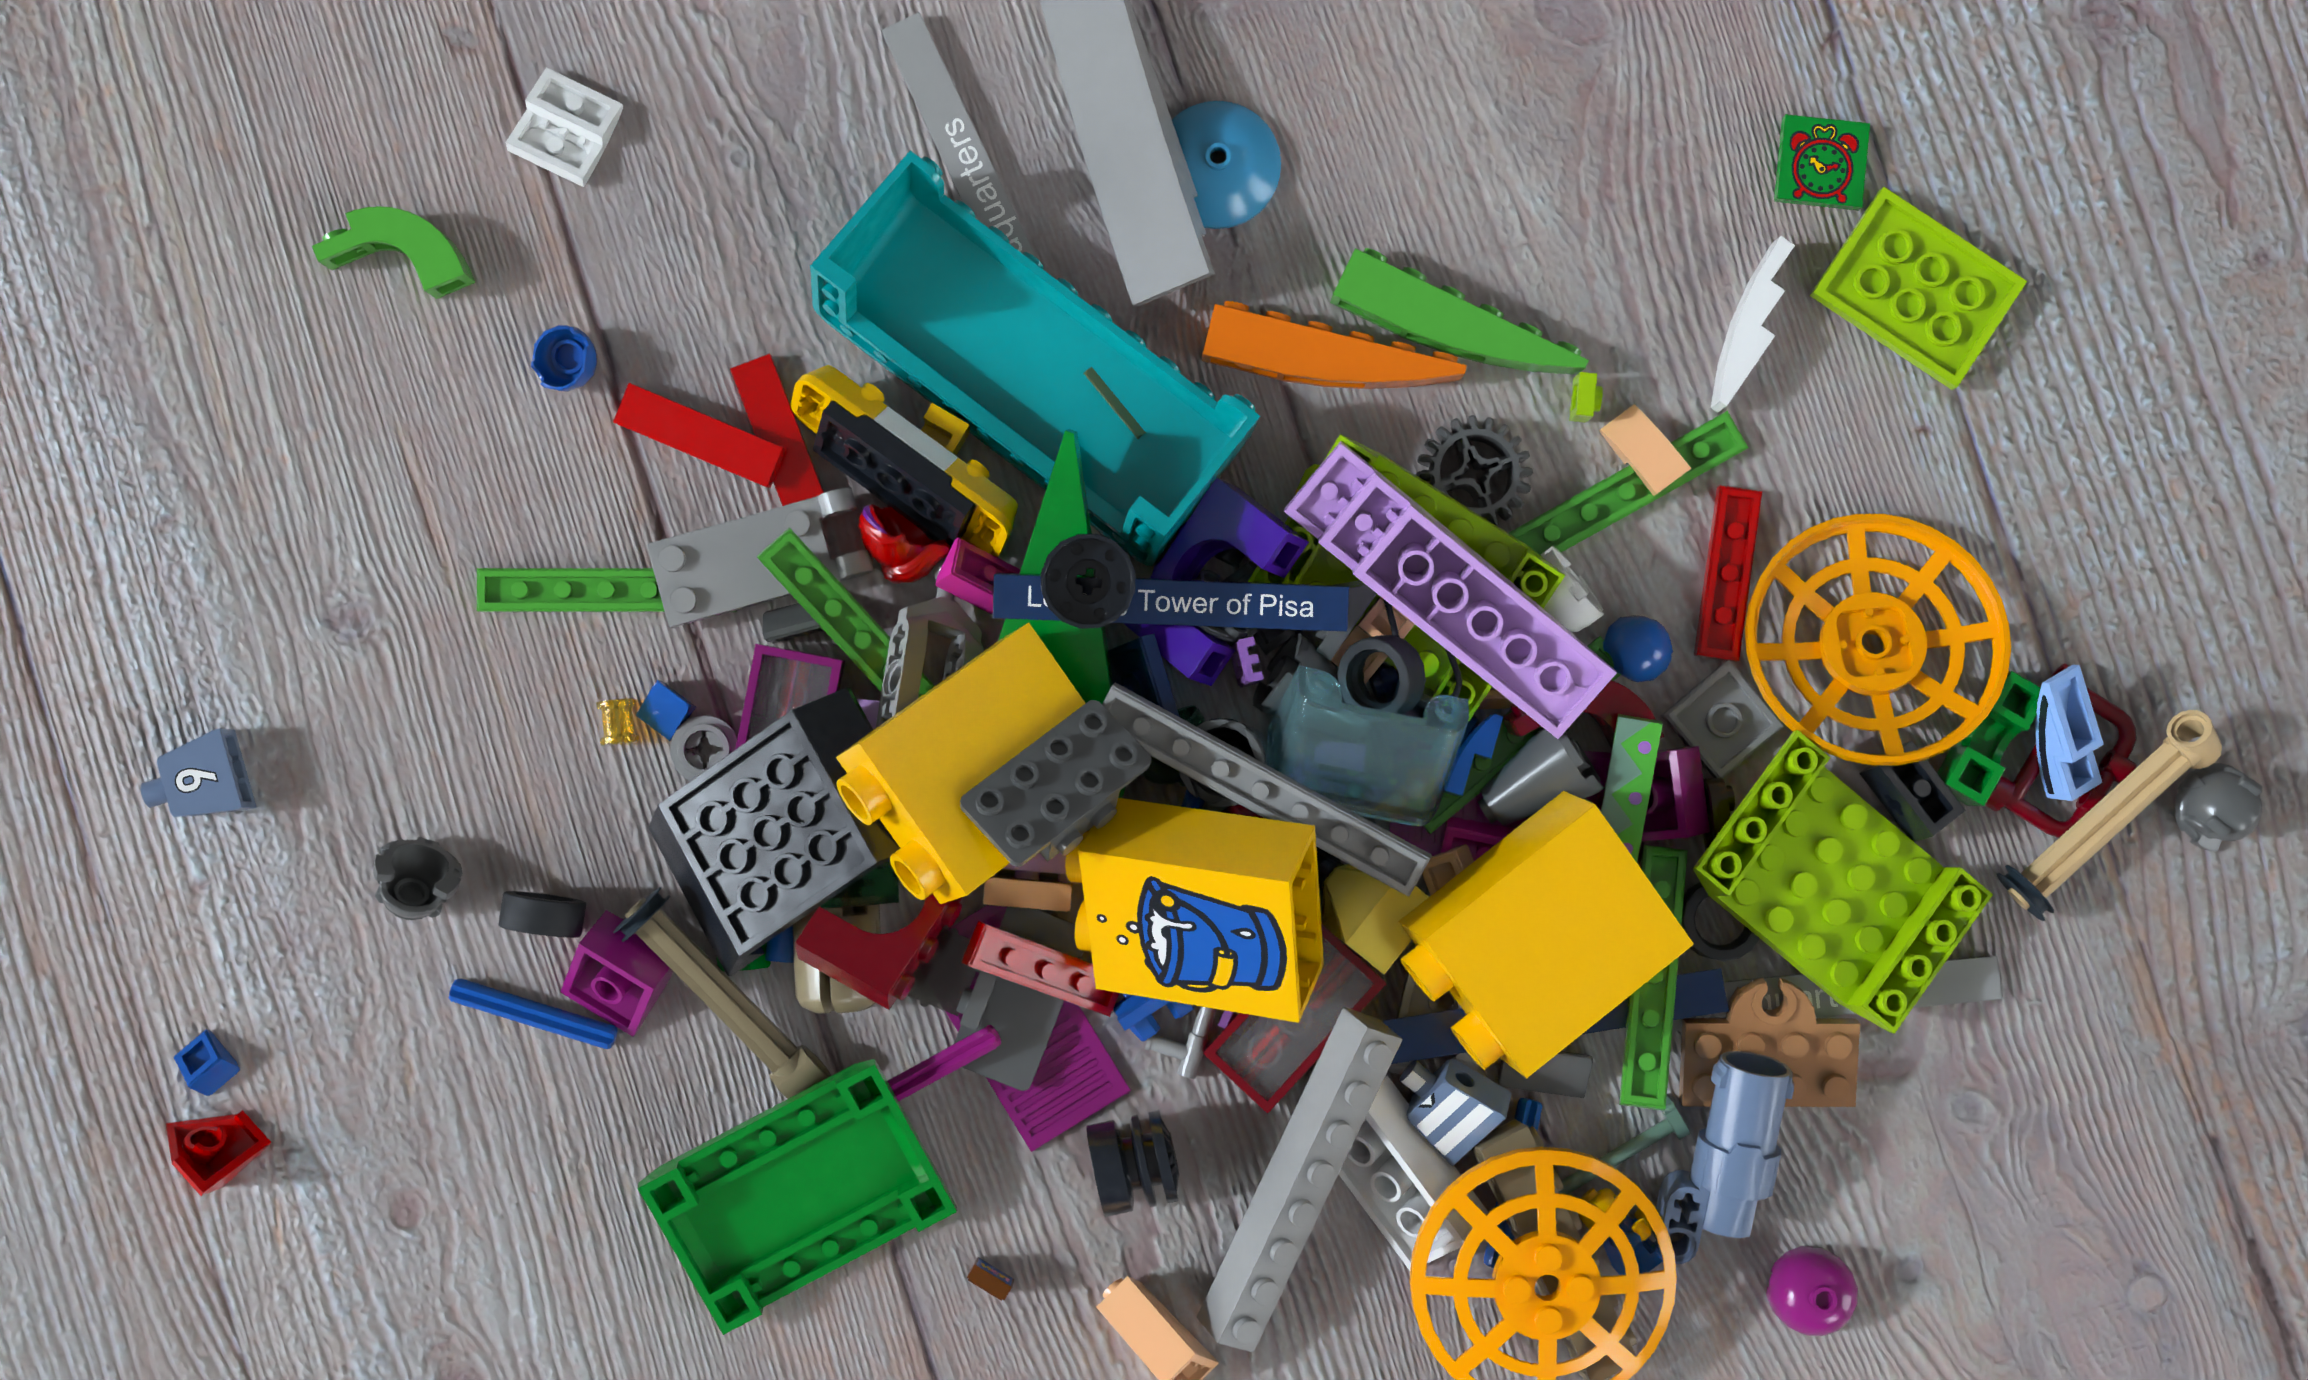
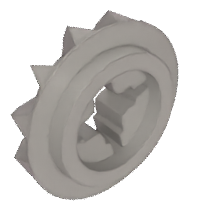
M704 715L693 717L681 724L674 733L670 745L671 760L677 772L688 781H692L707 770L701 755L688 753V749H695V746L702 745L704 731H706V737L710 745H715L719 748L723 747V751H717V754L710 755L707 769L735 750L737 743L736 732L722 719Z

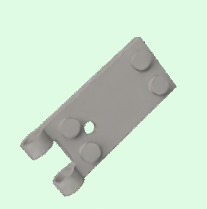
M852 488L835 489L820 494L817 497L646 544L669 627L675 628L790 596L791 594L757 558V555L789 527L839 581L873 572L874 568L868 550L855 551L832 559L821 520L843 515L857 509Z

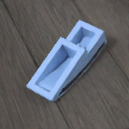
M2073 664L2042 682L2037 702L2035 723L2038 764L2046 798L2067 801L2077 799L2102 783L2093 751L2104 745L2080 665Z

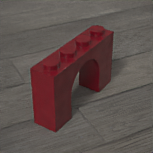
M932 893L926 898L920 914L913 922L898 931L885 934L863 931L819 906L795 941L798 959L890 1010L896 999L902 1001L910 992L915 982V977L912 975L920 962L927 964L934 955L939 944V940L936 938L944 925L951 927L958 918L962 909V904L959 902L963 897L940 904Z

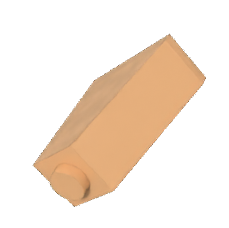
M1127 1276L1124 1280L1120 1278L1114 1281L1104 1291L1103 1297L1105 1299L1096 1308L1158 1380H1203L1219 1364L1211 1353L1140 1281Z

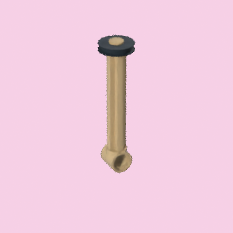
M2187 710L2175 715L2168 723L2166 730L2168 737L2163 740V744L2025 870L2020 873L2013 867L2006 865L2008 873L2005 876L1997 873L1998 879L2008 890L2009 895L2022 908L2028 910L2041 921H2045L2043 913L2046 910L2054 913L2053 907L2046 899L2052 892L2189 768L2202 769L2209 767L2221 756V741L2211 719L2205 713L2198 710ZM2200 737V738H2199L2198 740H2196V741L2188 742V741H2190V740L2193 739V738Z

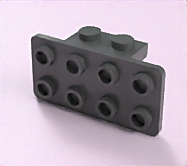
M1090 700L964 794L960 800V808L1013 866H1023L1038 853L1048 862L1058 853L1067 855L1073 851L1083 840L1082 835L1093 826L1100 829L1112 820L1117 813L1116 805L1120 790L1150 767L1151 756L1099 701Z
M1007 907L999 929L1081 958L1084 950H1079L1076 946L1074 923L1039 909ZM973 968L972 970L978 972L979 976L974 989L965 987L956 1011L962 1013L963 1017L954 1044L988 1025L996 1028L1002 1043L996 1049L966 1064L962 1068L1015 1089L1025 1091L1030 1088L1064 1000Z

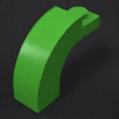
M376 206L347 212L345 215L351 227L350 230L337 229L322 237V242L312 246L318 262L330 270L337 269L379 251L404 253L412 261L424 291L435 299L476 283L464 256L447 236L425 219L398 208Z

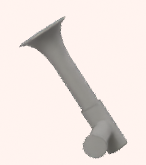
M1200 1006L1186 1044L1155 1034L1147 1040L1145 1050L1149 1051L1150 1049L1180 1059L1181 1062L1177 1073L1186 1078L1196 1079L1216 1009Z

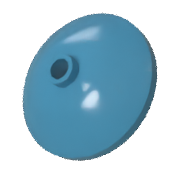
M1227 101L1199 103L1183 110L1172 119L1198 194L1194 200L1204 228H1230L1243 224L1258 215L1273 197L1281 172L1279 146L1269 126L1248 108ZM1215 151H1220L1225 154L1226 160L1221 164H1216L1211 161L1210 155Z

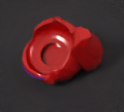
M874 504L866 505L863 508V513L859 516L861 537L866 550L880 563L884 578L894 584L914 583L927 576L942 558L947 557L951 546L945 539L938 541L929 539L919 527L890 506L879 508Z

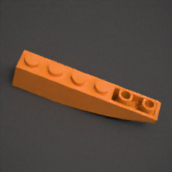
M1225 301L1224 306L1214 305L1202 354L1203 362L1285 382L1331 388H1403L1460 381L1467 365L1457 363L1458 357L1452 354L1433 352L1431 357L1415 353L1416 347L1407 343L1394 341L1391 342L1390 346L1374 343L1375 338L1366 333L1351 331L1349 336L1333 333V327L1325 323L1308 321L1307 326L1290 322L1291 317L1280 312L1266 311L1265 316L1249 312V306L1234 301Z

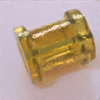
M635 698L596 702L597 709L601 710L604 737L600 738L601 746L640 741L639 735L634 733L632 707L636 705Z

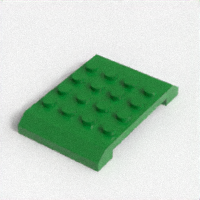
M875 1059L855 1063L666 1162L638 1183L637 1188L723 1335L761 1316L763 1307L916 1227L917 1231L920 1232L957 1212V1205Z

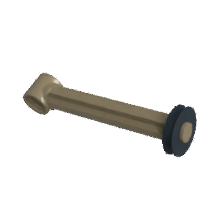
M662 887L656 889L646 899L644 897L640 899L624 915L626 918L616 927L613 933L621 930L625 934L622 942L636 933L772 1071L769 1075L770 1079L787 1099L831 1076L827 1067L809 1048L804 1045L796 1047L661 909L670 898V895L663 898L658 893Z

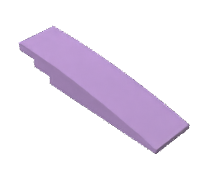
M1342 441L1337 444L1284 508V512L1315 536L1320 545L1353 570V575L1557 739L1563 735L1617 674L1610 665Z

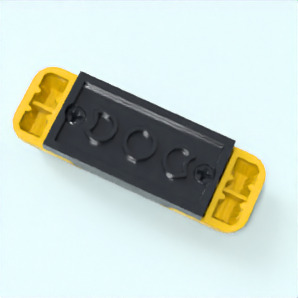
M825 365L800 377L795 383L791 409L799 421L817 434L813 447L814 452L935 540L945 539L952 547L954 540L959 537L996 557L1002 553L1012 533L1018 504L1012 496L988 480L990 474L983 464L976 460H969L965 463L885 405L882 392L870 383H864L861 387L831 365Z

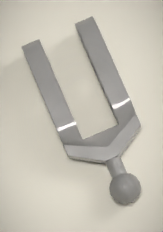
M946 557L942 558L933 567L932 571L935 579H937ZM938 587L936 598L899 610L898 622L892 631L889 641L876 728L918 699L928 631L951 638L943 680L984 652L981 645L982 631L958 603L953 601V594Z

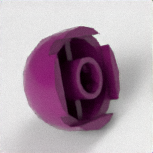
M1800 1246L1786 1251L1774 1262L1770 1271L1772 1274L1769 1279V1287L1767 1286L1766 1296L1772 1312L1784 1325L1803 1335L1826 1336L1839 1331L1851 1320L1857 1307L1858 1287L1852 1271L1837 1255L1822 1248Z

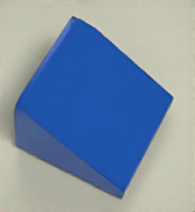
M657 680L636 713V716L667 740L671 741L676 730L687 721L696 709V706L666 683Z
M208 1029L204 1030L174 1056L188 1087L206 1096L212 1095L240 1071L236 1060Z

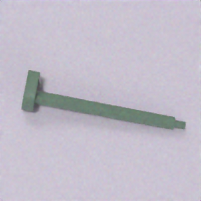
M1667 1096L1666 1109L1660 1110L1665 1117L1663 1121L1598 1159L1615 1167L1673 1132L1679 1140L1691 1133L1676 1106ZM1578 1170L1561 1180L1563 1189L1559 1193L1570 1194L1598 1176L1591 1172Z

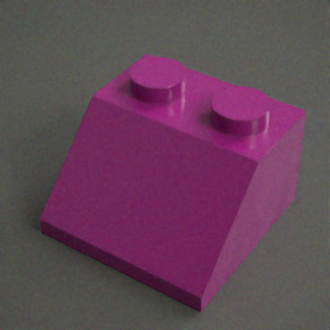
M1699 746L1658 750L1641 841L1688 838L1710 832ZM1610 757L1598 758L1599 774L1604 788Z
M606 910L579 942L560 993L634 1037L670 980L673 971L636 933L622 942L625 934L621 930H618L616 933H613V931L624 919Z

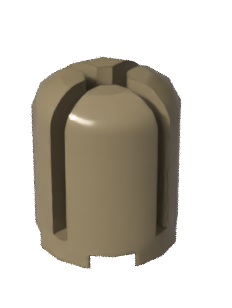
M866 904L821 906V908L863 931L881 934L880 904L868 905L867 907ZM817 909L793 924L795 997L800 1006L814 1013H831V1011L850 1013L872 1007L875 1004L874 1001L798 959L795 941Z

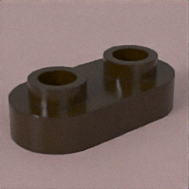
M1722 778L1703 779L1710 832L1703 834L1705 851L1729 820L1730 811H1734L1735 808L1733 788L1730 785L1726 786Z

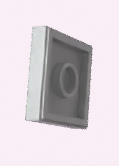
M1726 660L1661 715L1687 747L1699 746L1703 766L1714 778L1722 779L1785 726L1730 660Z

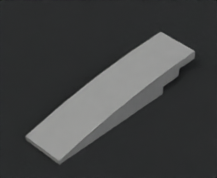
M1040 0L1081 149L1132 305L1141 306L1214 275L1215 272L1202 238L1206 235L1194 200L1198 194L1130 0Z

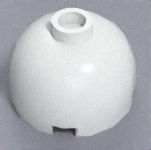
M1554 546L1543 552L1541 556L1565 574V577L1544 607V610L1571 633L1582 630L1603 616V608L1597 597L1581 575L1577 576L1569 567L1571 563Z

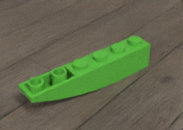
M1356 248L1354 249L1330 301L1331 304L1406 340L1439 352L1487 365L1530 372L1577 375L1586 368L1589 362L1588 359L1580 356L1582 351L1576 346L1564 341H1558L1557 344H1554L1542 338L1543 332L1538 328L1520 322L1518 326L1503 319L1504 314L1500 310L1487 304H1481L1480 307H1477L1465 301V295L1459 290L1446 285H1442L1441 289L1425 282L1427 277L1421 272L1410 267H1403L1400 270L1387 264L1388 258L1369 248H1365L1364 252Z

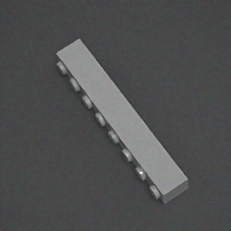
M1343 1007L1197 1315V1319L1218 1344L1254 1352L1403 1040L1376 1017Z

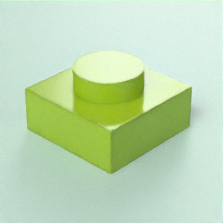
M1579 372L1573 378L1569 421L1586 423L1594 416V412L1600 411L1603 388L1602 386H1596L1597 373Z

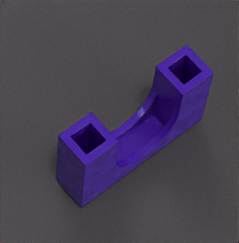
M1216 478L1189 520L1178 530L1176 539L1165 556L1154 566L1149 579H1196L1203 566L1213 556L1228 549H1238L1263 570L1285 578L1309 541L1239 487ZM1123 623L1139 637L1155 634L1161 656L1187 678L1212 686L1236 651L1225 641L1207 633L1199 626Z

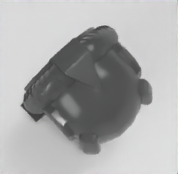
M2213 763L2206 768L2191 770L2177 787L2178 793L2176 794L2174 805L2176 823L2181 831H2184L2192 838L2190 843L2196 847L2217 852L2222 840H2241L2251 834L2260 822L2262 816V801L2260 798L2262 785L2230 765Z
M418 837L417 840L407 839L389 842L381 847L379 854L375 858L373 875L378 880V884H380L375 898L379 903H384L386 908L395 916L406 920L439 916L442 904L455 895L461 881L460 877L463 874L461 864L452 854L439 847V842Z

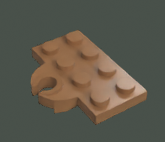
M1763 977L1755 979L1742 988H1736L1729 999V1012L1726 1013V1018L1682 1019L1679 1102L1685 1107H1711L1715 1089L1711 1076L1713 1066L1719 1060V1055L1729 1051H1744L1777 1059L1791 1069L1793 1072L1794 1092L1792 1099H1786L1785 1107H1856L1860 1023L1856 1018H1816L1815 1009L1803 990L1789 980L1780 977L1777 986L1783 994L1782 1003L1775 1009L1766 1010L1762 1008V1000L1768 992L1767 982Z

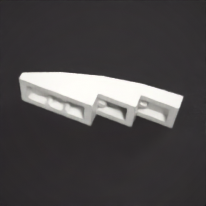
M1782 236L1775 240L1768 248L1750 278L1730 322L1717 365L1711 409L1717 413L1729 404L1775 337L1773 333L1761 325L1785 292L1783 288L1771 281L1795 246Z

